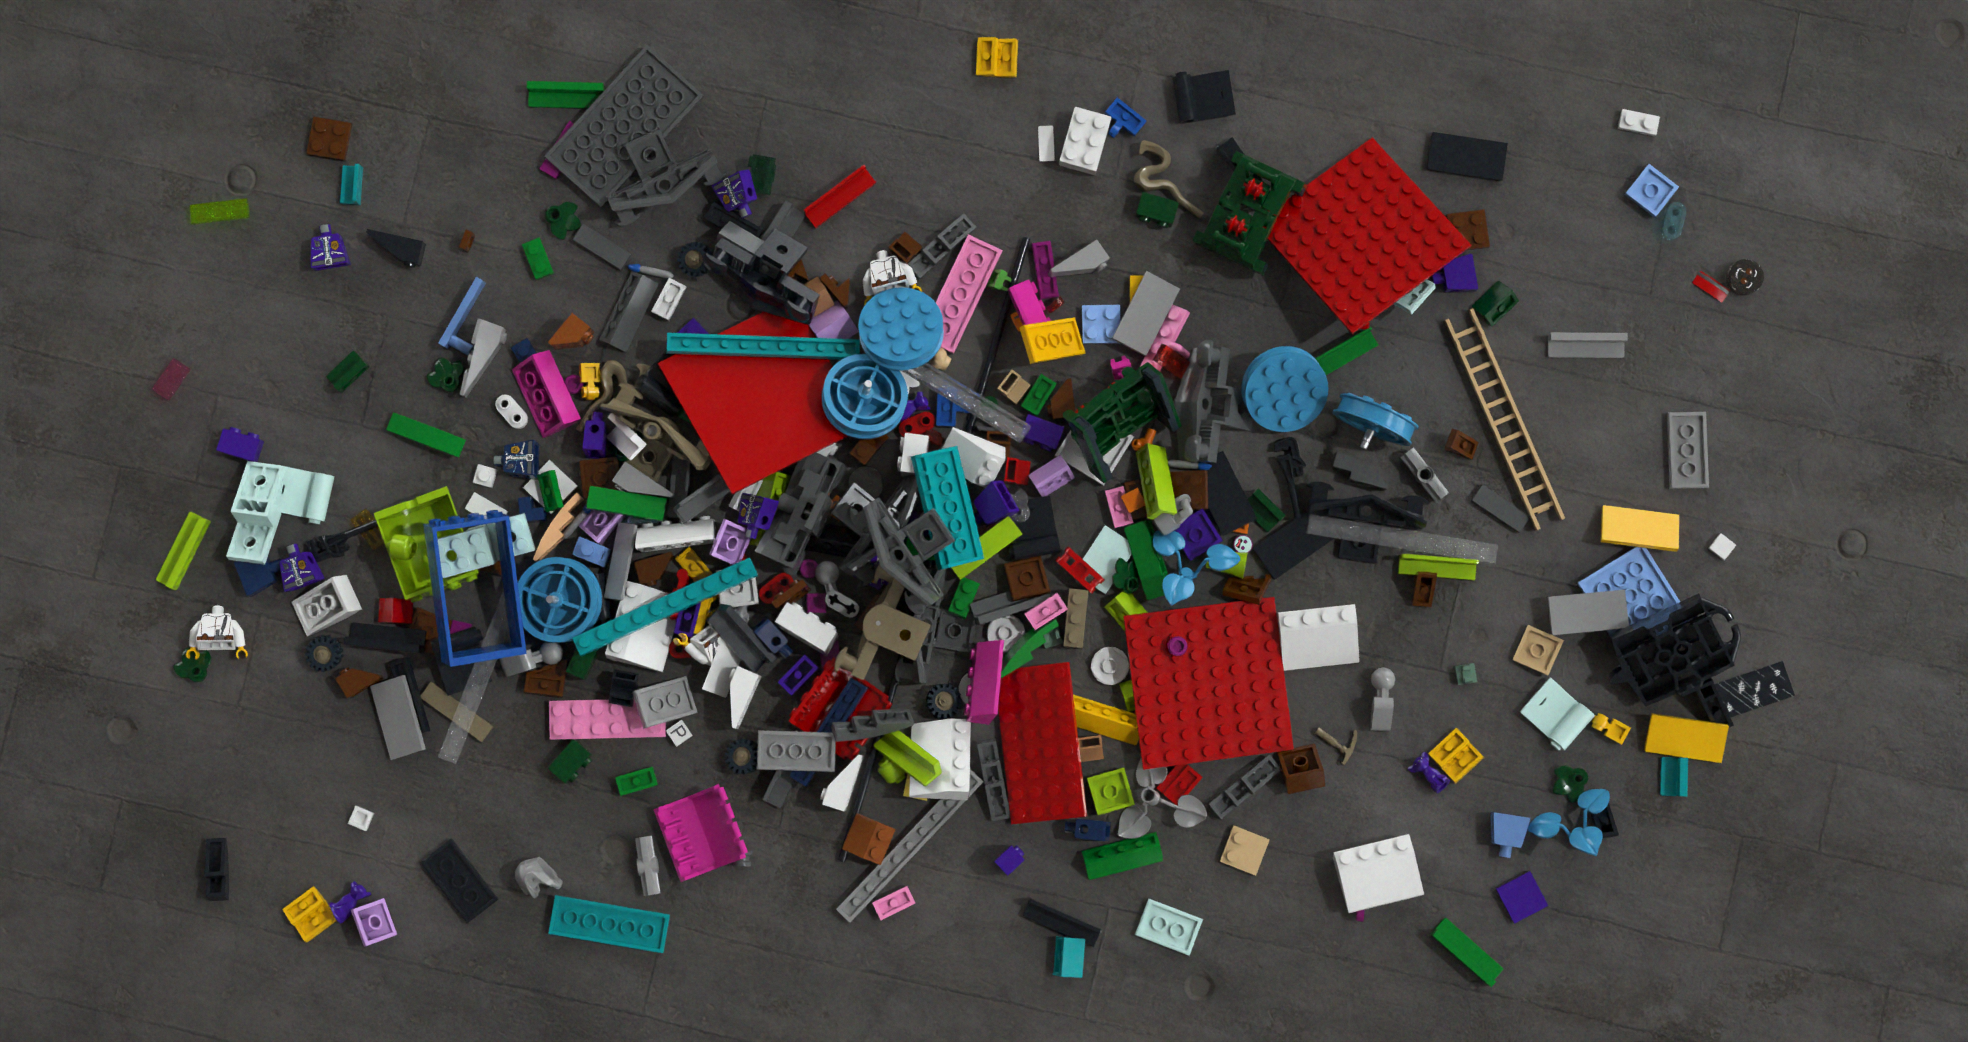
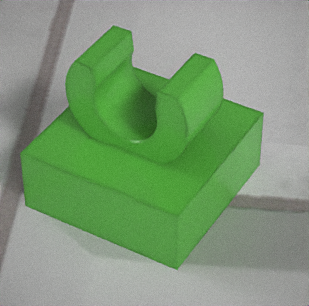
M994 269L986 286L994 290L1007 291V288L1003 286L1004 280L1011 282L1012 279L1007 276V272L1004 270Z

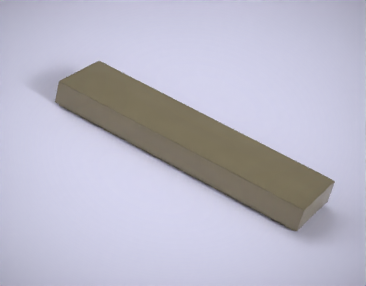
M430 682L421 694V699L481 742L485 740L494 727L453 696H448L446 691L433 682Z

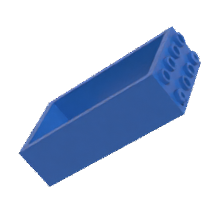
M498 510L486 511V515L470 513L467 514V518L451 516L448 517L447 521L431 519L429 523L423 524L441 662L452 667L527 654L509 516L503 514V512H498ZM495 523L511 643L452 652L437 531Z

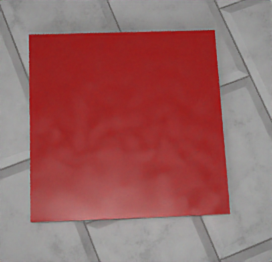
M1373 137L1307 184L1302 197L1297 194L1289 197L1268 237V241L1351 334H1354L1471 247L1467 239Z
M762 312L718 333L720 335L816 338L809 325L767 312ZM675 354L658 363L731 494L848 437V435L837 430L829 422L822 407L821 397L824 382L828 372L833 367L829 359Z
M1274 597L1262 598L1259 605L1247 601H1237L1123 616L1143 770L1294 749ZM1178 636L1186 640L1187 650L1183 655L1174 656L1169 653L1167 644L1172 637Z

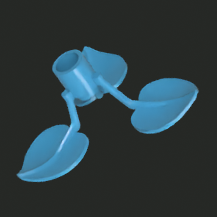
M1159 530L1154 533L1153 547L1157 553L1163 556H1171L1174 553L1177 555L1179 574L1172 573L1167 575L1162 583L1164 596L1170 606L1189 598L1193 594V578H1197V574L1207 562H1209L1211 569L1223 571L1232 568L1240 561V556L1230 547L1216 544L1208 548L1206 553L1208 558H1205L1197 570L1193 572L1188 567L1182 568L1180 552L1178 550L1185 547L1183 536L1176 531L1168 535L1161 534Z
M1591 789L1579 796L1578 806L1581 809H1585L1583 811V828L1577 827L1570 833L1563 824H1560V815L1548 812L1534 818L1528 826V831L1540 838H1552L1562 828L1568 835L1570 843L1574 848L1597 856L1603 834L1597 827H1587V813L1589 811L1597 814L1603 811L1609 803V791L1605 789Z

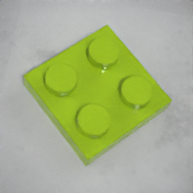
M1124 767L1087 778L1097 815L1135 805Z

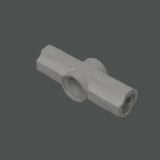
M1414 447L1400 457L1414 475L1415 480L1422 485L1435 503L1449 493L1436 477L1433 469L1425 463ZM1421 470L1428 472V480H1423L1420 477Z
M652 836L635 838L638 854L637 868L639 876H641L644 896L661 893L658 878L659 865L654 852Z

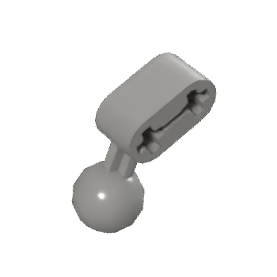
M830 561L819 563L815 569V577L819 583L825 586L827 593L825 597L826 604L846 617L857 616L860 610L858 603L837 590L836 581L839 577L837 565ZM837 594V599L843 604L849 606L854 604L856 612L848 614V609L839 603L832 605L829 596Z
M546 641L538 651L531 652V649L526 650L527 654L500 658L499 660L505 677L534 669L536 668V663L542 661L550 665L556 664L562 659L564 652L560 643Z
M1382 667L1376 669L1371 676L1372 685L1377 689V697H1373L1370 730L1390 732L1394 700L1389 698V690L1395 685V675L1390 669Z

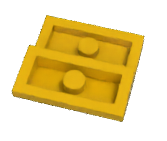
M978 37L976 75L1016 78L1018 40L1016 38Z
M1457 728L1428 753L1455 784L1484 759V756Z
M314 886L282 909L290 923L296 927L304 942L307 943L337 921L330 906Z

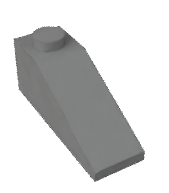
M1095 240L1050 269L1048 275L1049 277L1092 273L1095 270L1099 272L1107 266L1106 263L1110 257L1099 241Z
M624 462L612 480L616 483L614 487L624 492L627 490L632 493L671 498L675 495L627 462Z

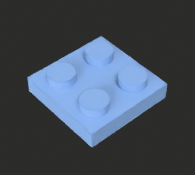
M1648 164L1624 195L1655 218L1679 186Z
M1082 305L1083 344H1120L1112 339L1120 323V305Z

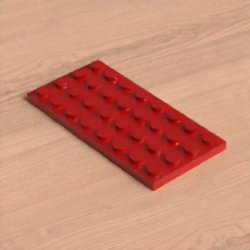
M1070 662L1017 668L1001 678L998 703L1011 825L1086 817L1087 811Z

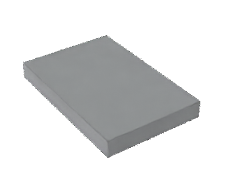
M686 676L632 692L643 729L698 713Z

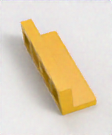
M1073 695L1078 728L1137 745L1139 737L1136 714Z

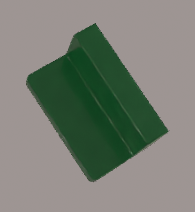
M1497 281L1472 305V308L1483 316L1488 325L1493 327L1519 300L1511 288Z
M352 351L326 377L339 392L343 393L370 366L355 351Z
M1259 488L1248 498L1257 517L1255 521L1266 532H1269L1286 516Z

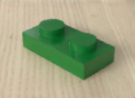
M540 237L522 244L536 280L554 274Z
M1040 374L1021 407L1038 416L1057 383Z
M549 470L537 475L545 511L552 512L563 508L555 470Z
M965 577L962 578L948 613L966 620L970 604L974 600L980 583Z
M653 766L615 777L620 796L658 785Z

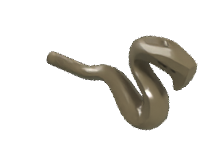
M1142 140L1139 147V155L1149 152L1158 156L1162 162L1158 165L1140 168L1134 175L1135 185L1146 192L1167 189L1180 205L1200 219L1204 212L1189 203L1180 194L1175 184L1164 179H1148L1150 175L1165 171L1171 163V156L1163 147L1153 142Z
M608 360L602 367L600 377L604 393L601 398L590 406L576 428L578 431H584L585 422L590 421L592 412H596L602 403L607 404L613 395V374L616 375L619 384L627 383L626 371L618 361ZM636 364L640 369L639 376L644 375L651 368L647 364Z

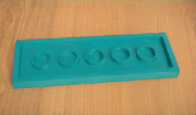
M555 895L548 934L664 953L670 914Z

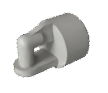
M1188 494L1175 498L1177 511L1183 509L1175 515L1162 513L1152 520L1161 534L1168 535L1178 529L1180 524L1193 513L1190 505L1191 499Z

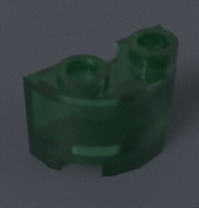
M755 154L749 157L748 167L752 168L751 177L756 193L771 195L772 183H774L776 172V158Z

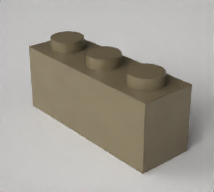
M1070 588L1068 590V610H1066L1063 647L1083 648L1089 590Z

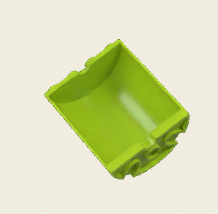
M447 486L374 513L386 548L388 541L396 534L410 535L417 542V553L410 560L393 559L389 554L405 600H411L412 603L422 600V597L433 596L423 524L429 523L431 519L447 521L448 517L458 516ZM463 528L437 531V539L464 532ZM449 550L447 558L452 561L456 560V552ZM478 569L443 578L444 590H456L462 587L461 583L478 579Z

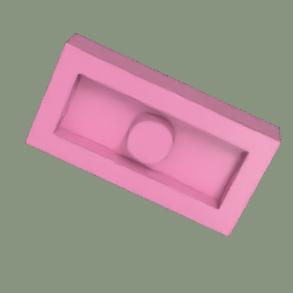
M1124 486L1105 491L1114 528L1133 524L1131 513H1128L1120 497L1126 494Z
M1055 593L1025 612V616L1036 630L1068 610L1059 594Z
M905 886L872 904L880 920H883L915 904V901L908 886Z

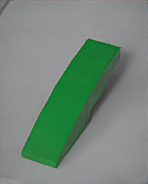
M394 412L386 429L456 457L460 456L466 441L463 438Z
M1055 618L1036 630L1032 627L1011 647L1002 658L1001 678L1033 659L1030 652L1046 643L1043 635L1059 626Z

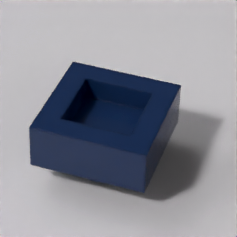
M528 338L511 347L520 363L531 355L537 354Z

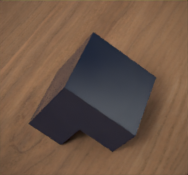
M518 498L519 514L525 513L527 523L547 521L545 508H534L533 498Z

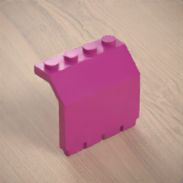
M719 784L654 809L680 882L746 857L745 853H748L744 840L740 841L739 839L742 835L737 821H732L735 816L731 805L725 802V800H728L724 787L720 788Z

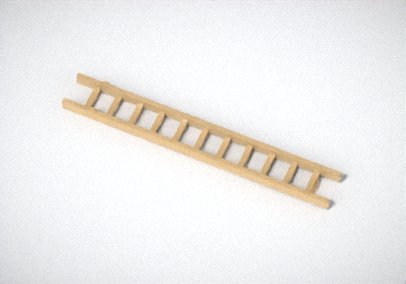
M1470 309L1468 312L1475 325L1474 327L1455 334L1450 320L1446 319L1444 323L1527 513L1530 516L1534 529L1537 531L1541 528L1534 513L1537 512L1539 514L1554 506L1560 521L1565 519V516L1484 334L1485 332L1474 309ZM1477 331L1482 344L1463 351L1458 338ZM1485 348L1490 361L1471 369L1465 356ZM1493 366L1497 379L1478 386L1473 373ZM1500 383L1505 397L1486 404L1481 391ZM1508 401L1513 413L1493 421L1489 408ZM1515 418L1521 431L1501 439L1496 426ZM1523 435L1528 449L1509 456L1504 443ZM1531 453L1536 466L1517 474L1511 461ZM1538 470L1543 484L1524 491L1519 478ZM1546 488L1551 501L1532 509L1527 495Z

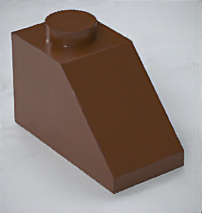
M1068 378L1050 401L1051 405H1047L1048 416H1052L1053 421L1064 420L1063 413L1066 410H1073L1075 412L1071 378Z
M885 434L873 439H860L850 452V455L866 467L888 440L889 436Z
M673 552L634 562L640 584L648 587L657 585L656 581L662 579L674 557Z
M349 667L338 673L340 676L335 678L345 696L350 699L384 679L382 675L354 668L349 669Z

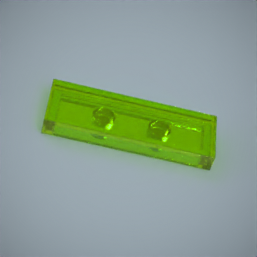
M247 198L190 205L191 224L193 225L250 218Z

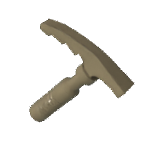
M1318 727L1315 731L1316 735L1323 738L1331 746L1337 747L1341 753H1345L1341 762L1342 765H1345L1355 748L1357 730L1353 731L1352 742L1349 744L1350 747L1347 748Z

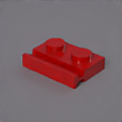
M1188 764L1175 765L1166 776L1164 782L1159 784L1156 789L1178 806L1179 798L1188 795L1203 777Z

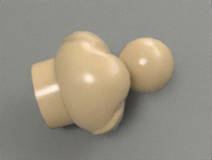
M940 348L937 354L928 361V364L932 370L940 369L945 371L951 362V358L947 356L943 348Z

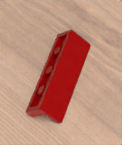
M863 165L803 210L804 214L816 229L873 187L876 181L867 171L866 166Z

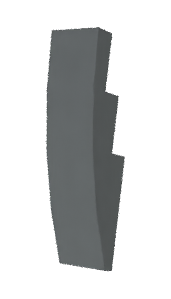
M964 213L908 263L918 280L933 269L968 234L970 235L976 229V226Z
M909 709L873 710L871 716H853L851 722H833L831 729L836 742L850 741L892 733L913 726L914 721Z
M996 739L977 742L991 820L996 821L1010 818Z
M1269 754L1207 806L1220 820L1282 769Z

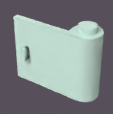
M284 466L286 471L275 501L279 511L285 514L309 518L310 523L320 524L321 521H325L334 476Z
M1551 677L1520 711L1521 714L1552 741L1550 744L1558 751L1560 749L1565 751L1595 716L1587 707L1578 703Z

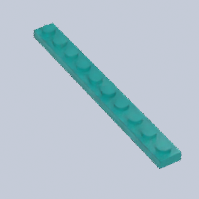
M667 333V353L842 360L848 356L860 354V340Z
M749 557L572 639L580 656H584L758 576L757 571Z

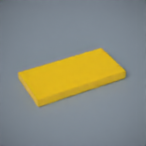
M1075 317L1019 327L1030 364L1086 354Z
M1603 505L1601 514V542L1677 552L1679 549V515Z
M1651 713L1644 751L1722 763L1729 726L1727 724Z

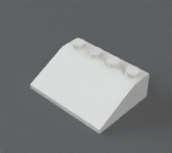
M710 516L699 517V521L689 520L685 524L681 520L680 523L672 524V521L661 522L660 526H653V523L642 524V528H637L635 548L640 552H650L713 544L717 536L716 523L714 519H710Z
M627 581L624 599L620 600L615 618L664 597L668 593ZM667 617L608 644L605 652L606 658L663 672L677 620H671Z
M1355 604L1277 613L1284 671L1359 663Z
M951 718L914 723L911 726V740L939 760L942 773L927 786H923L910 776V798L968 800L971 722H966V719Z
M1409 834L1334 852L1333 861L1348 913L1424 895Z

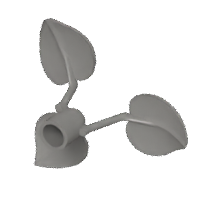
M1140 759L1136 770V779L1140 786L1148 787L1141 793V798L1144 801V812L1136 806L1126 808L1121 814L1117 834L1128 839L1139 838L1145 835L1151 827V820L1145 816L1148 812L1147 805L1154 806L1158 802L1175 808V821L1180 826L1186 828L1193 827L1205 820L1207 812L1202 802L1191 795L1181 796L1178 800V806L1160 798L1159 793L1154 788L1155 784H1161L1166 779L1167 767L1143 770L1142 760Z

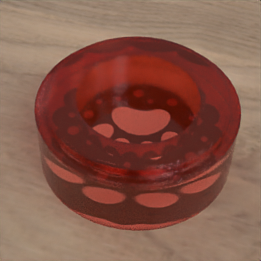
M1060 296L1046 309L1049 313H1052L1063 305L1065 301Z

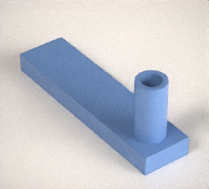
M478 277L473 281L439 341V344L446 349H449L451 346L466 355H469L474 347L456 335L486 284Z

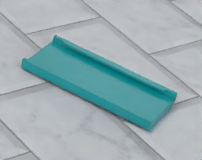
M958 446L911 456L924 514L934 508L955 539L954 542L934 554L937 569L942 570L984 559ZM928 530L931 540L933 538V534L930 530Z

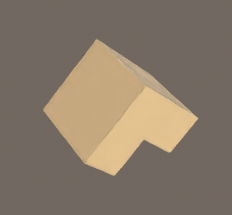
M1011 370L999 385L997 391L1017 405L1031 385L1023 380L1018 373Z

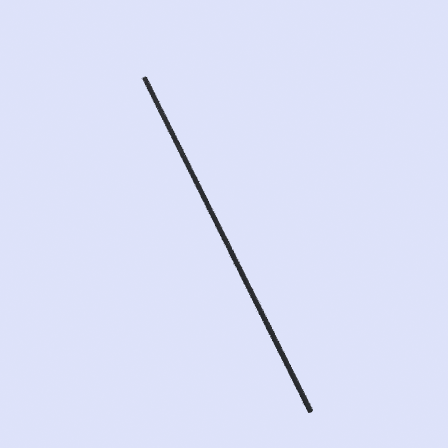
M1023 237L1011 276L1012 280L1008 288L1018 283L1030 242L1028 237ZM1008 291L965 432L973 434L981 402L1012 303ZM927 560L925 567L932 569L935 560ZM894 673L887 693L889 696L888 701L893 703L898 686ZM883 735L874 737L843 844L856 813L860 814L878 754L874 744ZM841 848L838 861L845 862L848 851Z

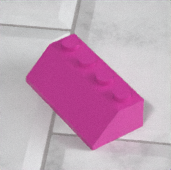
M1028 279L1007 289L1023 325L1051 321L1049 317H1045L1043 311L1046 308L1043 301L1037 299L1035 293L1038 290L1034 282L1030 283Z
M550 350L533 354L512 369L543 438L568 428L581 419Z
M1004 640L978 642L970 650L969 660H972V665L969 667L967 675L970 678V685H967L966 696L968 697V703L965 704L964 715H967L966 722L989 725L998 714Z

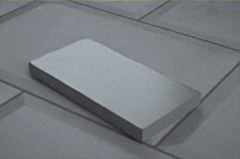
M1146 271L1112 339L1146 356L1180 288Z
M1706 412L1666 413L1669 489L1709 488Z
M1625 590L1547 597L1551 635L1623 629L1629 626Z
M402 675L370 686L390 759L394 760L426 750L406 676Z
M758 730L757 769L835 772L836 741L833 733Z

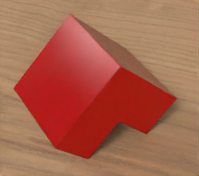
M1007 457L1004 483L1028 486L1031 461Z
M379 598L378 622L412 624L413 603L411 600Z

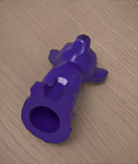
M921 391L917 392L914 400H907V405L900 422L908 419L916 410H930L928 400Z
M1423 752L1422 756L1417 757L1413 765L1408 767V770L1412 773L1423 772L1427 781L1431 783V788L1436 793H1440L1450 783V779L1430 767L1428 762L1429 756L1426 752Z
M355 881L350 884L351 890L349 894L344 895L337 903L331 902L329 904L335 919L339 923H343L352 915L351 910L355 909L358 900L372 895L371 892H366V889Z

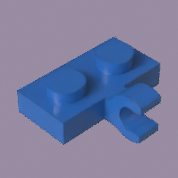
M1118 97L1105 111V114L1111 116V119L1116 122L1108 133L1113 138L1116 137L1122 127L1135 137L1147 122Z
M938 388L936 426L956 427V412L970 413V404H957V388Z

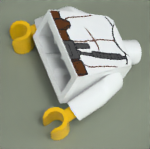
M885 250L877 252V260L870 262V268L867 269L863 278L864 295L867 298L864 301V305L872 298L873 294L875 296L882 291L892 288H909V285H911L912 289L917 288L922 292V289L916 285L917 280L913 269L904 261H899L895 255L888 257V253Z
M213 606L212 614H203L201 620L197 621L190 630V650L186 652V657L190 659L191 651L195 652L196 660L200 656L198 650H236V647H238L236 657L239 659L238 652L242 650L246 653L245 656L247 658L248 653L244 649L245 639L243 630L237 621L231 620V614H224L222 606Z
M712 611L708 613L707 618L712 615ZM709 625L690 639L691 643L687 642L688 636L685 633L678 634L682 638V642L678 638L673 639L674 644L678 646L683 645L685 647L684 650L696 661L711 666L722 638Z

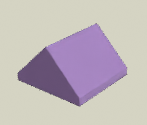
M838 300L834 302V306L813 317L809 325L817 338L849 339L859 332Z
M1061 455L1028 475L1041 497L1048 496L1075 478Z
M592 510L580 523L579 527L598 544L602 545L616 529L618 522L621 523L626 515Z
M723 519L709 555L731 565L741 562L751 539L745 537L747 529L727 519Z
M384 898L351 910L364 947L397 935Z

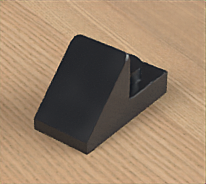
M1609 803L1600 813L1593 814L1590 812L1594 827L1602 831L1603 838L1619 836Z

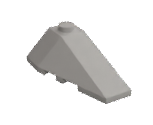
M482 319L477 320L471 341L474 350L469 353L467 359L470 368L465 370L460 390L462 397L467 398L500 350L501 345L505 344L507 333H505L506 329Z

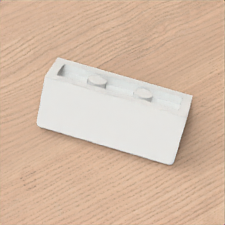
M611 413L608 418L616 427L607 435V439L629 460H632L647 444L625 423L620 421L619 417Z

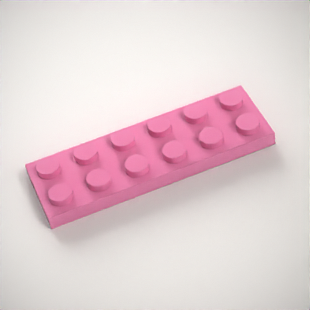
M969 234L936 301L943 317L944 336L940 348L953 354L1003 250Z
M609 700L549 701L550 740L666 737V722L643 729L635 700L633 707L611 704Z

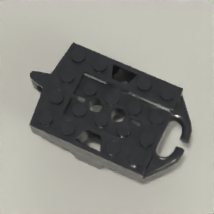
M1698 593L1610 634L1620 663L1619 666L1609 673L1610 681L1612 684L1629 682L1645 707L1674 694H1679L1682 697L1701 689L1705 680L1735 666L1734 662L1741 640L1738 624L1731 626L1733 637L1729 642H1724L1712 617L1714 614H1722L1727 622L1734 620V616L1726 607L1703 598ZM1705 612V614H1703V615H1701V616H1698V617H1696V618H1694V619H1692V620H1690V621H1688V622H1685V621H1687V620H1689V619H1691V618H1693V617H1695V616H1697V615H1700V614H1702V613ZM1682 622H1685V623H1683V624H1681V625H1679V626H1677V627H1675V628H1672V627H1674V626H1676V625H1678V624H1680V623H1682ZM1697 636L1699 637L1698 640H1696V641L1690 643L1689 640H1691V639H1693V638H1695V637H1697ZM1679 644L1687 645L1683 651L1677 650V646ZM1662 652H1667L1669 654V656L1666 659L1659 658V655ZM1654 657L1653 661L1646 663V660ZM1688 671H1690L1693 674L1687 678L1678 681L1677 676H1680Z

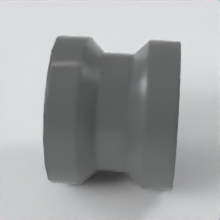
M747 850L748 853H745L746 857L732 862V866H752L750 861L752 851Z

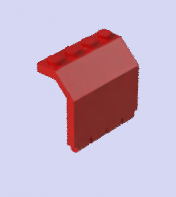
M833 657L832 660L829 659L825 663L823 673L813 680L811 690L804 693L799 707H795L789 715L791 717L789 722L804 732H817L850 678L866 686L868 690L848 722H851L853 716H871L873 710H889L892 703L888 701V695L865 679L862 680L851 675L852 672L839 667L836 673L834 669L836 659ZM869 738L836 742L835 754L844 760L848 757L853 761L860 751L855 745L858 743L863 747Z

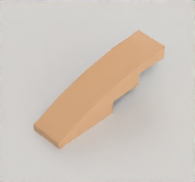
M577 492L550 523L534 555L533 560L535 562L542 560L564 540L565 535L562 533V530L575 519L570 512L584 500Z

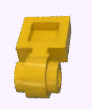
M580 363V383H587L581 389L582 398L595 400V398L599 397V388L595 387L594 383H600V363Z
M1598 713L1597 716L1595 715L1591 721L1593 723L1591 727L1601 732L1603 729H1607L1604 736L1622 745L1631 727L1612 718L1609 724V718L1601 713Z

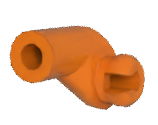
M1148 428L1143 438L1132 441L1131 446L1133 449L1138 451L1145 444H1152L1156 431Z

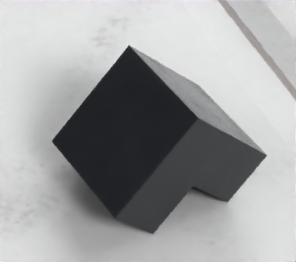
M615 669L612 677L609 703L633 707L634 696L632 692L638 690L639 674Z

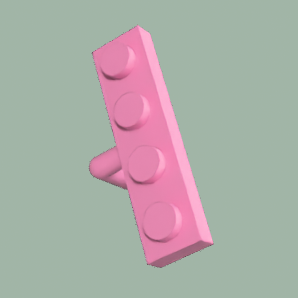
M1172 304L1140 366L1148 362L1160 371L1171 349L1178 352L1185 359L1189 358L1190 353L1183 346L1175 343L1190 314L1189 311Z

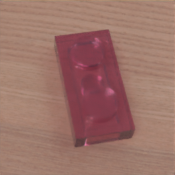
M173 358L152 390L170 401L191 369Z

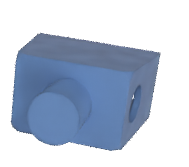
M578 537L571 555L606 568L613 550Z
M1491 812V843L1500 845V857L1511 858L1512 847H1522L1530 818Z

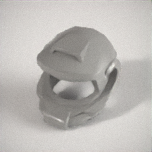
M540 857L522 861L515 870V880L525 895L529 894L533 898L538 897L540 892L539 883L556 889H560L563 883L556 872Z

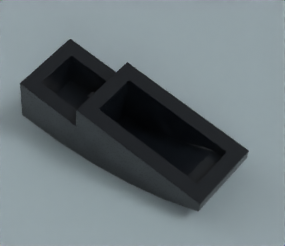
M226 838L206 839V898L209 901L229 900V862Z

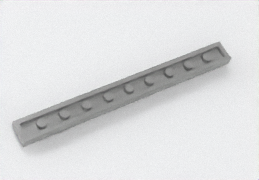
M971 769L968 798L983 783ZM940 799L883 859L882 864L878 865L836 910L846 920L851 922L966 800Z

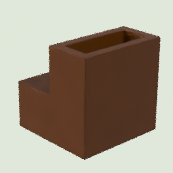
M906 232L898 239L896 238L889 246V251L906 264L913 260L923 249Z
M987 431V441L1005 447V458L1009 457L1011 432Z

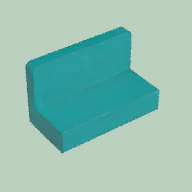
M355 164V166L343 165L341 204L361 205L363 167L360 164Z
M1661 757L1660 795L1687 797L1688 758Z
M1056 936L1053 975L1082 978L1085 939Z

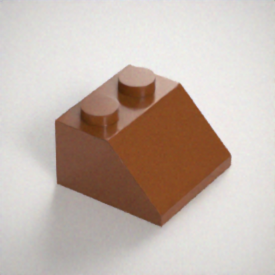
M571 313L548 343L555 350L583 347L593 340L595 332L576 315Z
M856 813L842 849L881 865L896 829Z

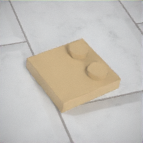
M1528 625L1512 661L1548 676L1564 640Z
M1233 825L1220 862L1256 876L1270 839Z

